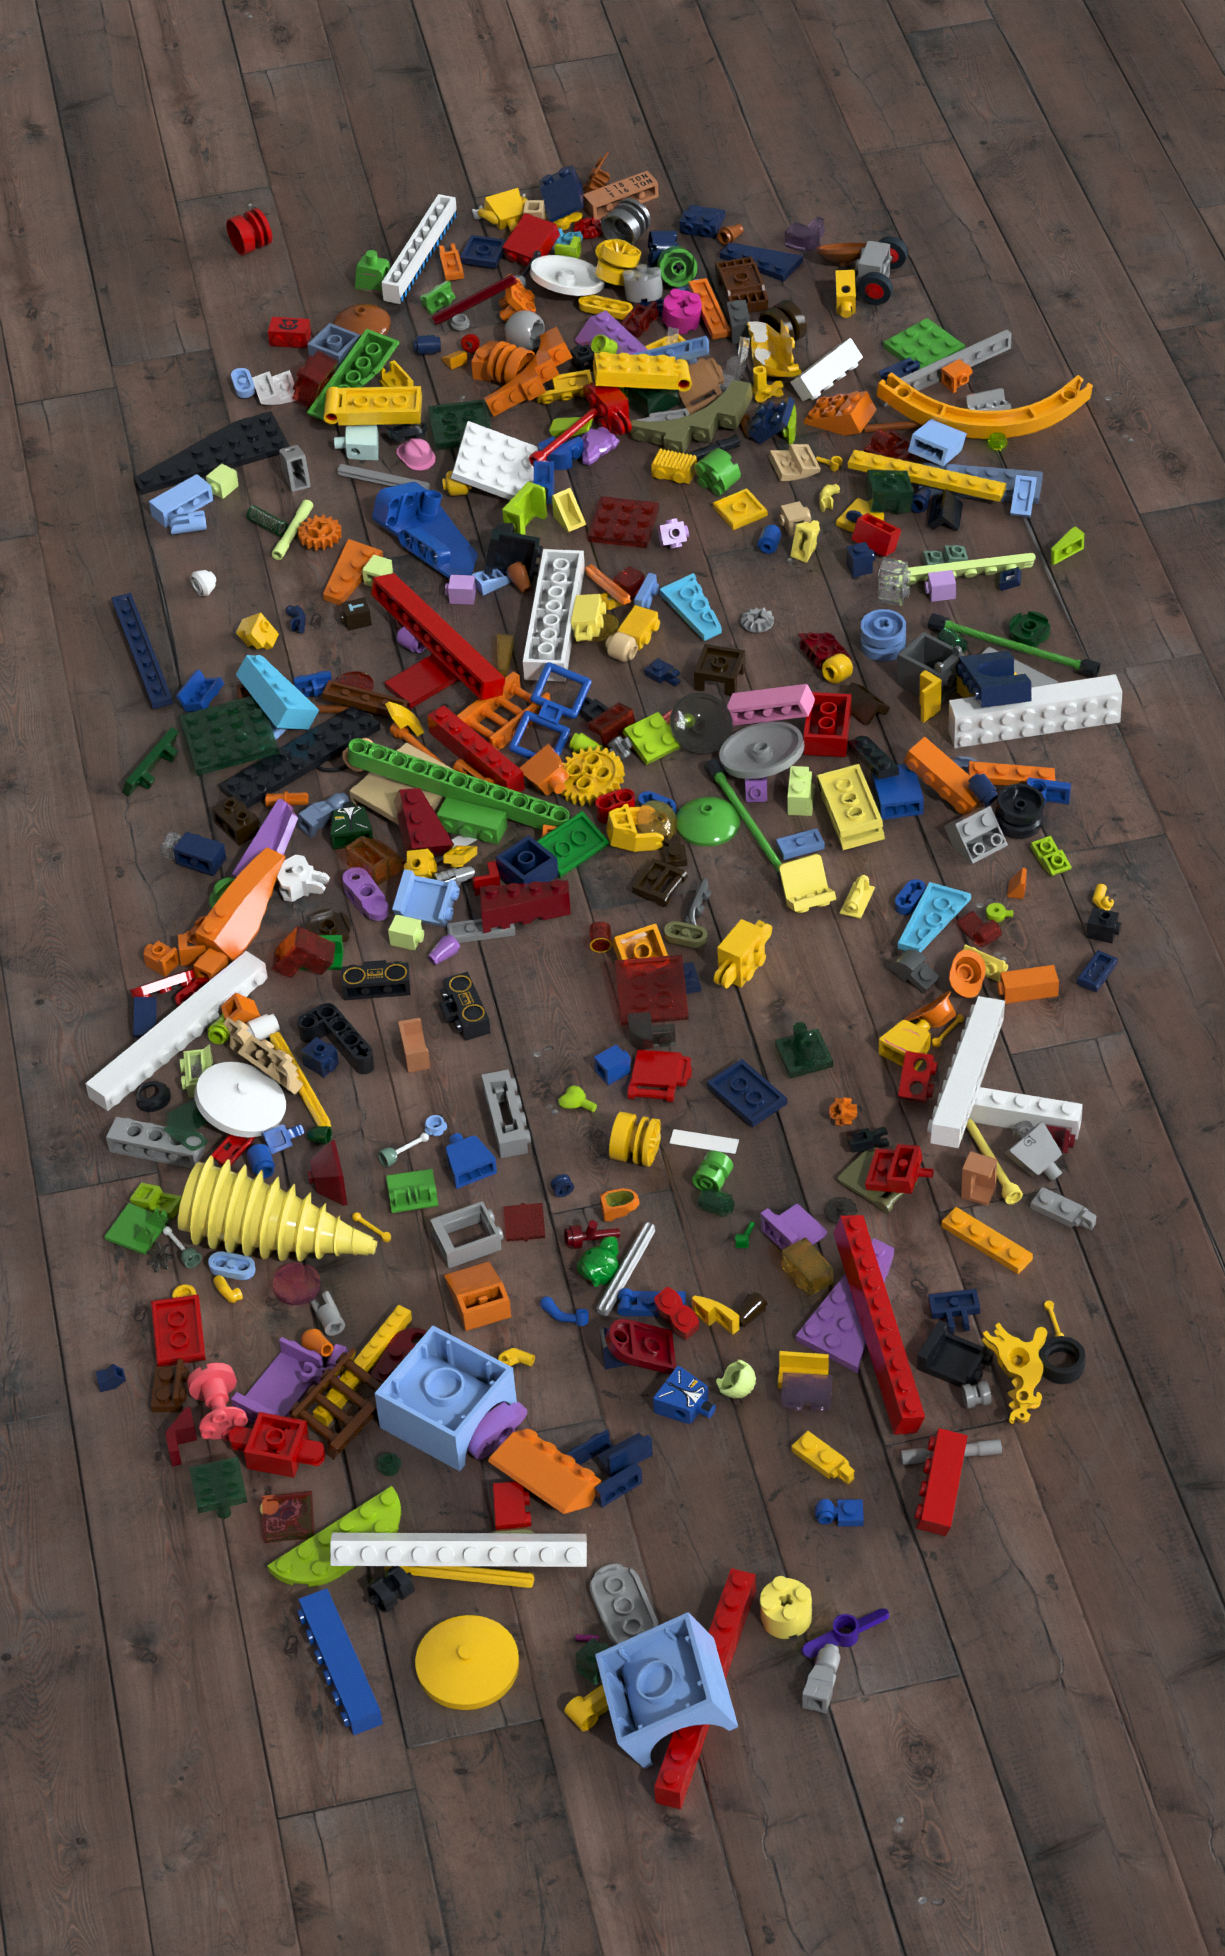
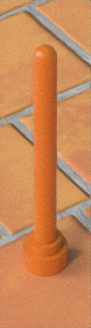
M395 722L391 725L390 733L395 738L404 739L410 745L442 762L409 733L408 726L400 729Z

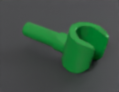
M749 1222L744 1234H736L735 1248L749 1247V1237L755 1226L754 1222Z

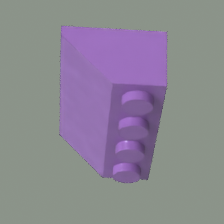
M607 311L590 317L575 339L577 345L584 346L588 344L591 347L593 338L596 335L602 334L617 342L618 350L616 354L628 353L633 355L634 353L648 350Z

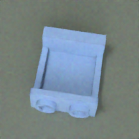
M404 869L392 910L395 916L419 919L422 923L447 927L448 921L452 920L454 912L452 907L454 900L457 901L460 889L455 880L450 879L449 882L419 877L415 876L413 871Z

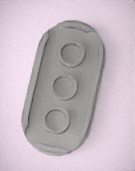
M616 1563L605 1565L596 1571L590 1582V1594L608 1639L613 1646L658 1626V1620L641 1580L630 1567L628 1569L623 1567L622 1564Z

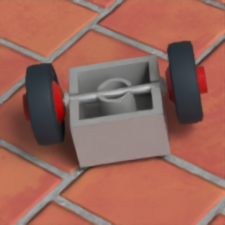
M887 236L881 238L878 242L868 241L866 247L862 248L860 259H857L856 262L858 275L855 284L858 286V294L866 302L880 305L890 299L893 292V284L889 279L890 269L901 267L908 257V249L903 241L896 237Z

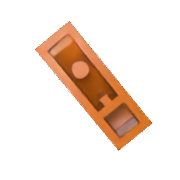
M490 340L476 350L471 361L473 379L492 382L488 378L487 364L493 348L499 343L498 341Z

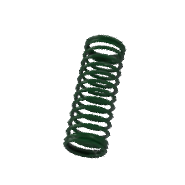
M255 505L247 510L246 518L280 537L286 532L288 528L287 522L278 519ZM284 523H285L286 526H285L284 531H283L281 534H279V532L282 531V529H283V527H284Z

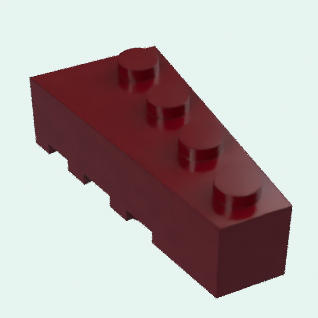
M568 880L535 881L524 884L511 883L509 885L480 887L483 934L491 932V928L500 926L501 929L510 928L512 923L522 922L523 925L530 924L535 918L548 920L571 915Z

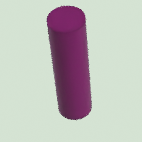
M576 1634L575 1640L599 1642V1636Z

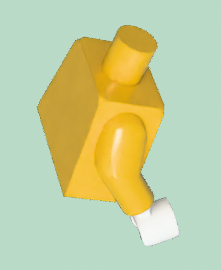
M518 188L485 197L484 208L480 205L478 210L472 209L474 219L484 218L493 225H496L500 230L509 228L512 233L524 215L525 201L528 199L525 197V194L520 196Z

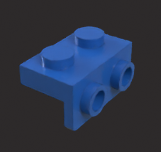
M195 670L176 697L186 712L204 711L209 707L212 699L219 694V690L225 683L221 677L205 678L200 670Z

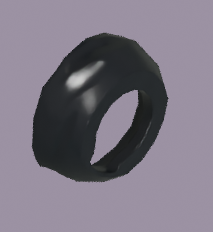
M158 1081L144 1083L137 1092V1107L145 1112H156L163 1109L170 1102V1089L166 1084ZM151 1086L160 1089L158 1095L153 1098H145L141 1095L143 1090Z

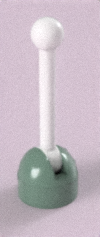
M422 1133L418 1139L397 1150L388 1147L378 1151L377 1155L380 1163L385 1168L390 1167L397 1161V1154L420 1142H427L429 1135Z
M166 1226L163 1228V1234L169 1236L181 1249L180 1258L182 1263L187 1268L196 1267L201 1262V1254L192 1247L186 1249L172 1233L171 1227Z

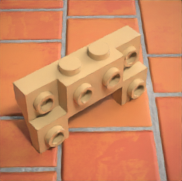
M228 1017L223 1025L226 1026L230 1034V1048L296 1095L303 1083L297 1079L299 1074L295 1071L298 1067L291 1062L294 1058L283 1050L278 1049L275 1051L273 1049L274 1045L263 1038L260 1041L246 1031L249 1027L238 1019L234 1022Z

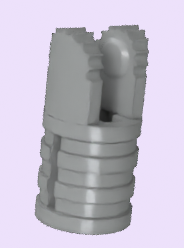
M472 866L459 869L454 867L433 874L434 880L449 882L450 878H452L459 887L461 883L473 878L475 870Z
M326 1291L322 1294L326 1302L325 1305L321 1306L316 1300L310 1303L325 1333L329 1336H334L344 1330L345 1322L340 1316L330 1293Z

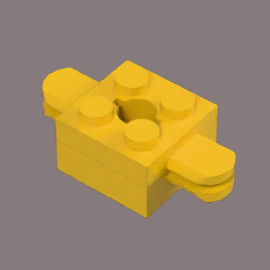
M743 919L736 924L717 947L718 969L714 975L715 984L722 985V987L728 989L731 984L742 987L746 981L751 980L755 970L759 966L761 967L766 960L765 943L772 933V926L770 924H764L763 921L758 920L754 925Z

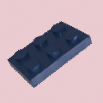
M743 1059L707 1082V1088L752 1128L787 1105V1097Z

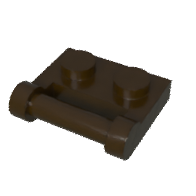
M653 858L632 886V893L655 901L661 907H666L670 902V897L680 883L685 882L688 874L683 869ZM668 877H674L664 892H659V889Z

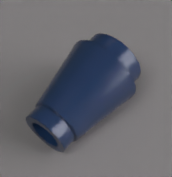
M921 487L910 497L909 506L912 511L921 513L928 508L931 490L928 487Z

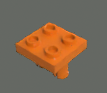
M516 278L517 284L505 289L506 296L499 299V305L503 309L499 312L500 317L505 322L517 311L527 310L534 313L536 311L534 294L531 290H527L518 278Z

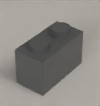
M746 300L727 302V322L731 330L732 344L751 342L748 332L749 327L747 326V323L751 321Z

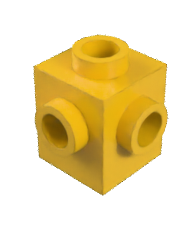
M428 849L407 851V863L404 864V869L413 871L415 876L434 879L433 874L437 872V863L434 860V855Z

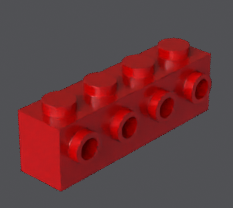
M938 1428L936 1434L930 1436L927 1450L931 1451L930 1458H926L923 1467L926 1479L921 1482L918 1496H922L921 1504H917L914 1519L918 1520L916 1529L946 1536L950 1530L968 1435Z

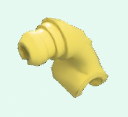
M827 484L823 487L819 494L821 512H824L825 508L833 510L834 500L831 496L840 492L839 485Z

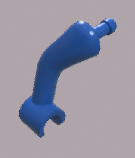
M546 1296L540 1300V1307L559 1322L576 1323L579 1326H585L588 1323L589 1313L587 1309H578L576 1314L562 1312L551 1297Z

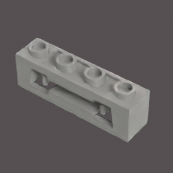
M509 1069L482 1074L483 1091L500 1157L506 1158L528 1153L527 1144L531 1143L529 1129L524 1130V1126L527 1125L524 1112L520 1113L519 1111L522 1108L520 1095H515L517 1091L515 1078L510 1077ZM504 1096H506L512 1123L505 1126V1133L498 1104L505 1102Z

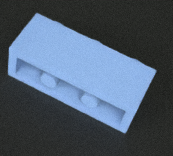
M197 474L150 500L151 516L165 528L170 526L169 515L194 512L212 502L211 485Z

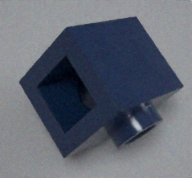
M866 542L847 546V566L853 578L872 573L873 561H875L873 549H869Z
M317 1037L301 1050L303 1065L323 1078L334 1071L339 1064L337 1049L332 1044H327Z

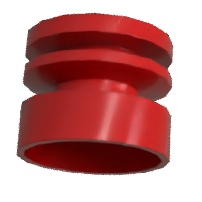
M259 208L246 211L243 216L236 215L227 219V233L238 254L244 256L253 252L255 247L260 249L272 243L273 237L270 225Z

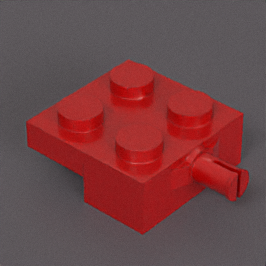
M897 1144L895 1150L876 1148L865 1187L866 1190L912 1194L918 1178H933L934 1169L920 1168L923 1157L918 1145Z

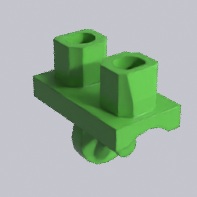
M445 281L441 285L434 287L429 293L422 295L420 301L422 306L426 307L428 314H433L443 306H449L456 297L451 290L450 281Z

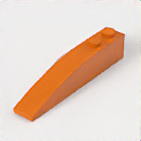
M266 847L242 870L196 930L197 946L205 945L206 951L211 948L217 952H222L231 963L245 952L259 932L261 920L266 913L269 898H271L273 887L278 880L277 875L285 861V855Z

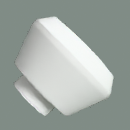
M194 571L191 574L190 582L197 594L207 597L215 588L216 577L211 571Z

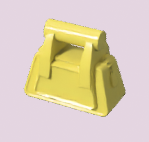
M813 520L811 523L803 522L796 525L790 557L805 563L808 562L811 554L817 547L816 540L820 531L818 521Z

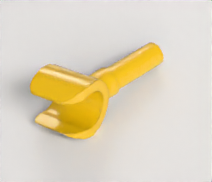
M833 456L831 460L816 457L817 462L829 465L830 470L834 472L838 470L839 466H842L843 459L839 456Z

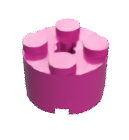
M672 289L664 299L662 322L663 324L665 323L669 331L687 334L689 330L693 329L694 331L698 328L702 307L700 296L697 293L680 289Z

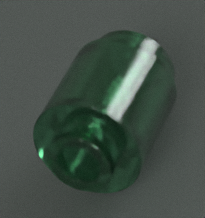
M944 628L938 634L937 639L952 647L958 645L961 647L962 652H966L967 640L953 629Z
M709 1188L708 1190L703 1189L701 1191L698 1206L703 1211L726 1217L733 1212L735 1201L731 1194Z

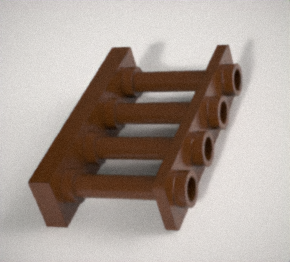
M354 1348L348 1353L344 1351L335 1363L337 1365L332 1370L328 1368L321 1376V1382L317 1386L312 1385L305 1394L306 1398L301 1403L299 1401L296 1402L289 1411L291 1414L290 1418L305 1420L311 1428L328 1440L329 1448L327 1455L333 1460L336 1459L377 1413L375 1395L370 1400L368 1398L364 1399L341 1381L338 1376L345 1369H348L372 1388L374 1394L384 1383L383 1381L381 1383L353 1362L357 1351ZM330 1385L359 1407V1412L355 1417L353 1415L349 1416L323 1395ZM314 1402H317L343 1423L344 1429L340 1433H334L307 1412Z

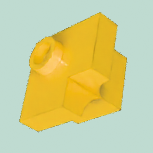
M261 612L242 619L236 631V634L248 647L254 646L257 650L263 647L266 650L273 648L279 635Z

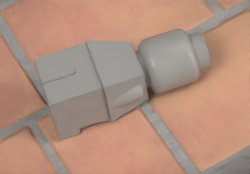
M826 1644L824 1648L819 1650L815 1666L807 1677L806 1687L802 1694V1708L827 1714L833 1696V1687L836 1680L835 1673L841 1659L837 1646Z

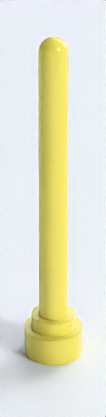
M969 1118L966 1128L981 1153L995 1158L976 1124ZM997 1161L996 1177L1002 1186V1197L1007 1204L1017 1203L1021 1200L1023 1193L1018 1185L1009 1181Z

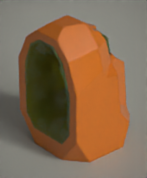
M622 1188L600 1194V1205L604 1221H613L616 1218L627 1216L628 1213L634 1211L640 1204L638 1195L630 1189Z

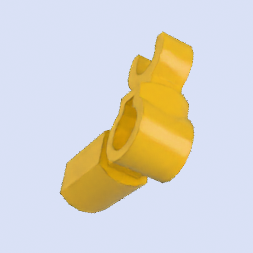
M764 366L753 368L752 394L757 402H764L771 398V396L781 397L784 395L782 389H779L784 387L782 381H775L769 385L767 384L766 368Z

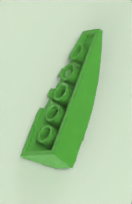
M366 329L307 411V414L324 421L326 390L330 387L362 388L380 372L400 344L399 341Z

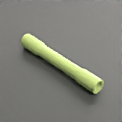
M303 500L295 517L271 553L274 559L281 560L284 557L298 531V527L301 526V522L308 517L313 508L311 501Z

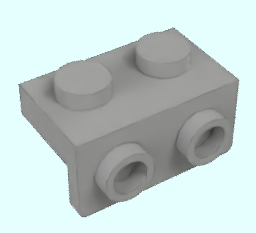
M1002 388L965 396L967 409L981 411L1011 409V404L1005 400L1004 389Z

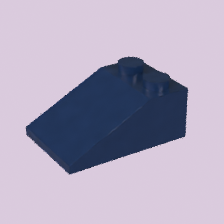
M573 165L563 167L557 173L548 174L540 180V191L549 222H554L584 208L582 182Z

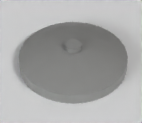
M778 721L762 722L747 726L731 735L721 746L719 757L723 769L734 777L743 779L764 778L780 773L792 766L804 751V740L801 731L789 723Z

